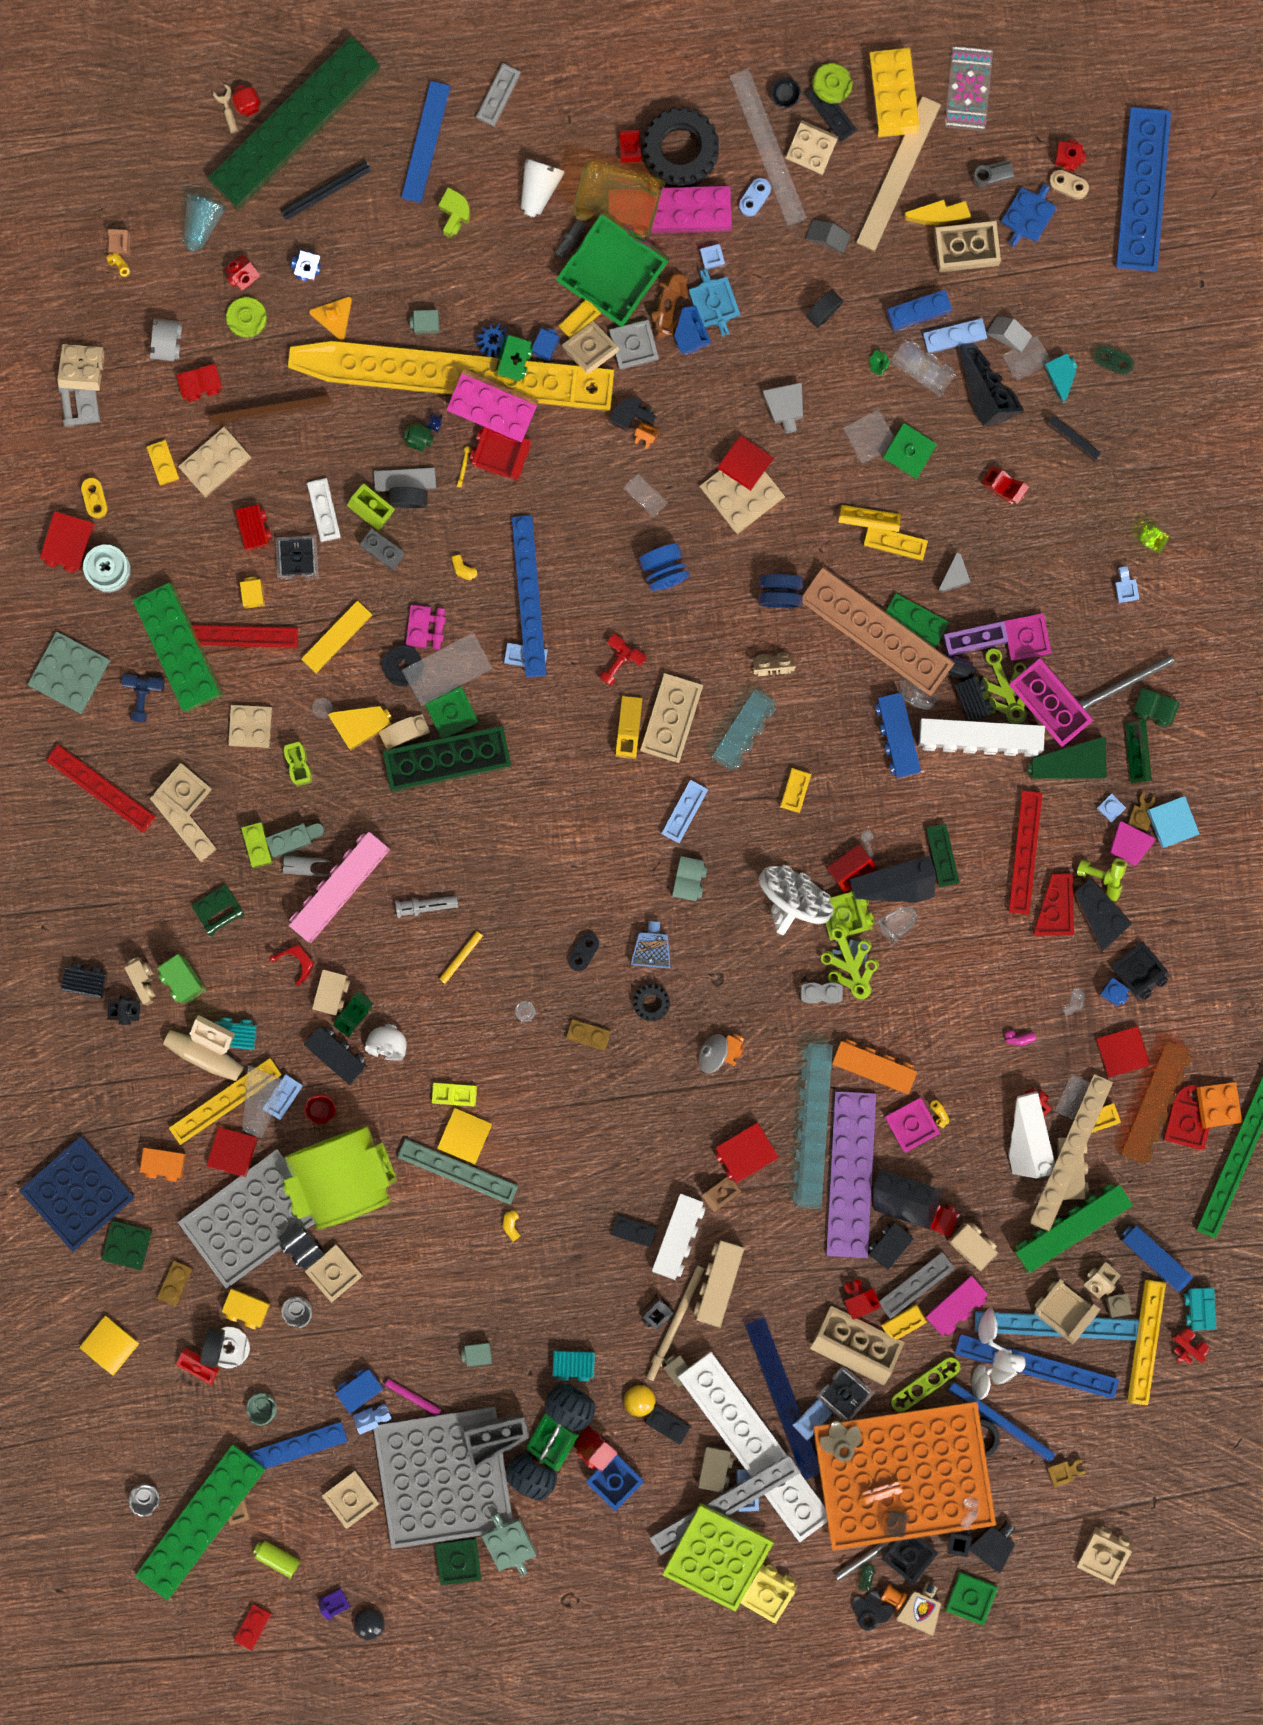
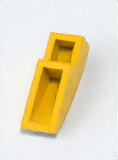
M944 200L905 212L904 215L905 221L924 225L957 224L969 221L971 217L966 201L946 207Z

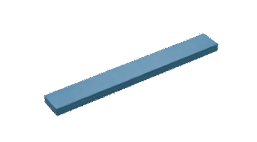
M975 1311L974 1332H978L980 1320L985 1312ZM994 1312L997 1322V1333L1063 1337L1035 1314ZM1095 1317L1079 1338L1136 1340L1139 1320Z

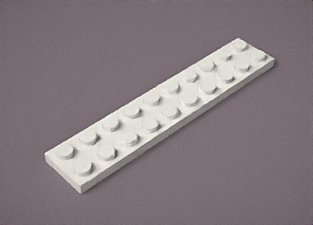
M711 1352L677 1376L750 1476L786 1456V1453ZM801 1474L764 1494L799 1542L828 1522L826 1508Z

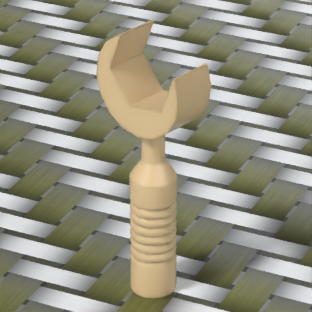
M224 84L227 89L225 96L218 97L214 91L213 93L216 101L225 106L224 113L230 133H235L238 131L232 109L228 106V102L232 97V91L228 85Z

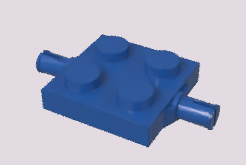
M1042 184L1037 194L1031 193L1024 188L1020 189L1001 221V224L1010 228L1014 233L1008 244L1016 247L1021 237L1028 238L1037 243L1057 209L1055 205L1047 202L1044 198L1050 189L1049 186Z

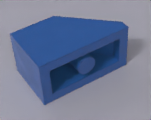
M696 306L683 308L680 315L675 338L677 347L682 355L694 353L711 344Z

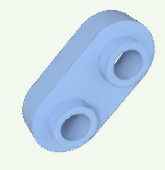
M758 178L754 180L740 200L739 209L743 215L748 217L756 215L768 198L771 186L766 179ZM762 185L765 189L758 191L757 186ZM747 202H752V203H753V207H752V208L746 207V203H747Z

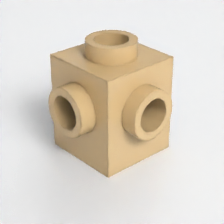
M1105 1262L1098 1269L1094 1267L1087 1274L1089 1279L1084 1286L1099 1299L1104 1294L1108 1296L1116 1288L1114 1284L1121 1275Z

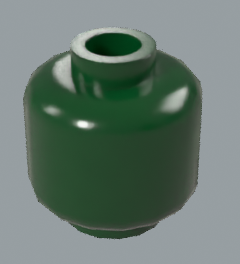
M413 422L411 425H407L403 440L407 447L422 452L426 446H431L434 436L430 435L431 428L429 426Z

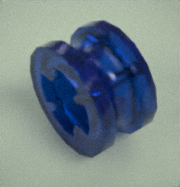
M433 413L431 416L429 427L431 430H435L436 433L440 431L443 415L436 416Z

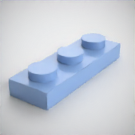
M983 319L923 333L928 354L987 339Z
M690 780L661 834L680 843L708 789Z

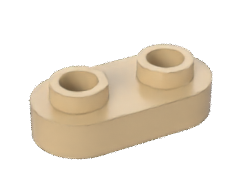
M1063 170L1055 171L1049 180V184L1054 191L1077 200L1083 199L1089 191V185L1086 180ZM1062 177L1064 182L1058 183L1057 178ZM1081 185L1083 189L1077 191L1075 186Z

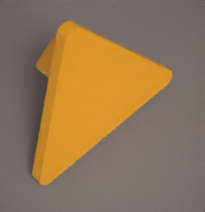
M346 297L312 309L309 313L340 341H343L345 339L352 299L351 297Z

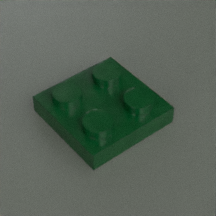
M112 1221L102 1261L142 1271L152 1230Z
M477 1538L435 1544L441 1586L482 1580Z

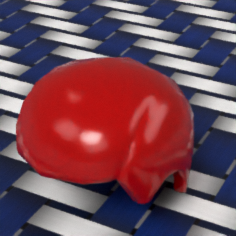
M315 1094L306 1101L304 1114L310 1122L316 1125L326 1124L335 1116L336 1105L329 1096Z

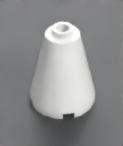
M526 158L521 209L525 210L524 214L535 217L536 214L540 215L565 171Z

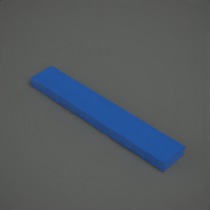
M430 82L402 194V199L422 204L451 88L449 85Z
M956 1383L951 1384L947 1389L949 1393L963 1403L977 1402L980 1415L1045 1461L1050 1462L1054 1458L1055 1453Z

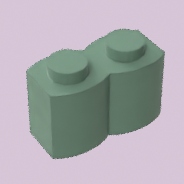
M680 856L672 897L697 901V898H701L704 886H700L701 878L706 877L708 866H704L705 861Z

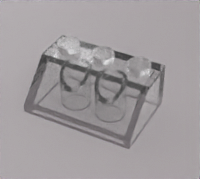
M905 340L893 355L891 363L941 398L956 376L953 373L954 370L947 364L941 365L937 362L938 358L932 353L928 352L926 354L920 350L921 346L915 341L911 340L909 342Z

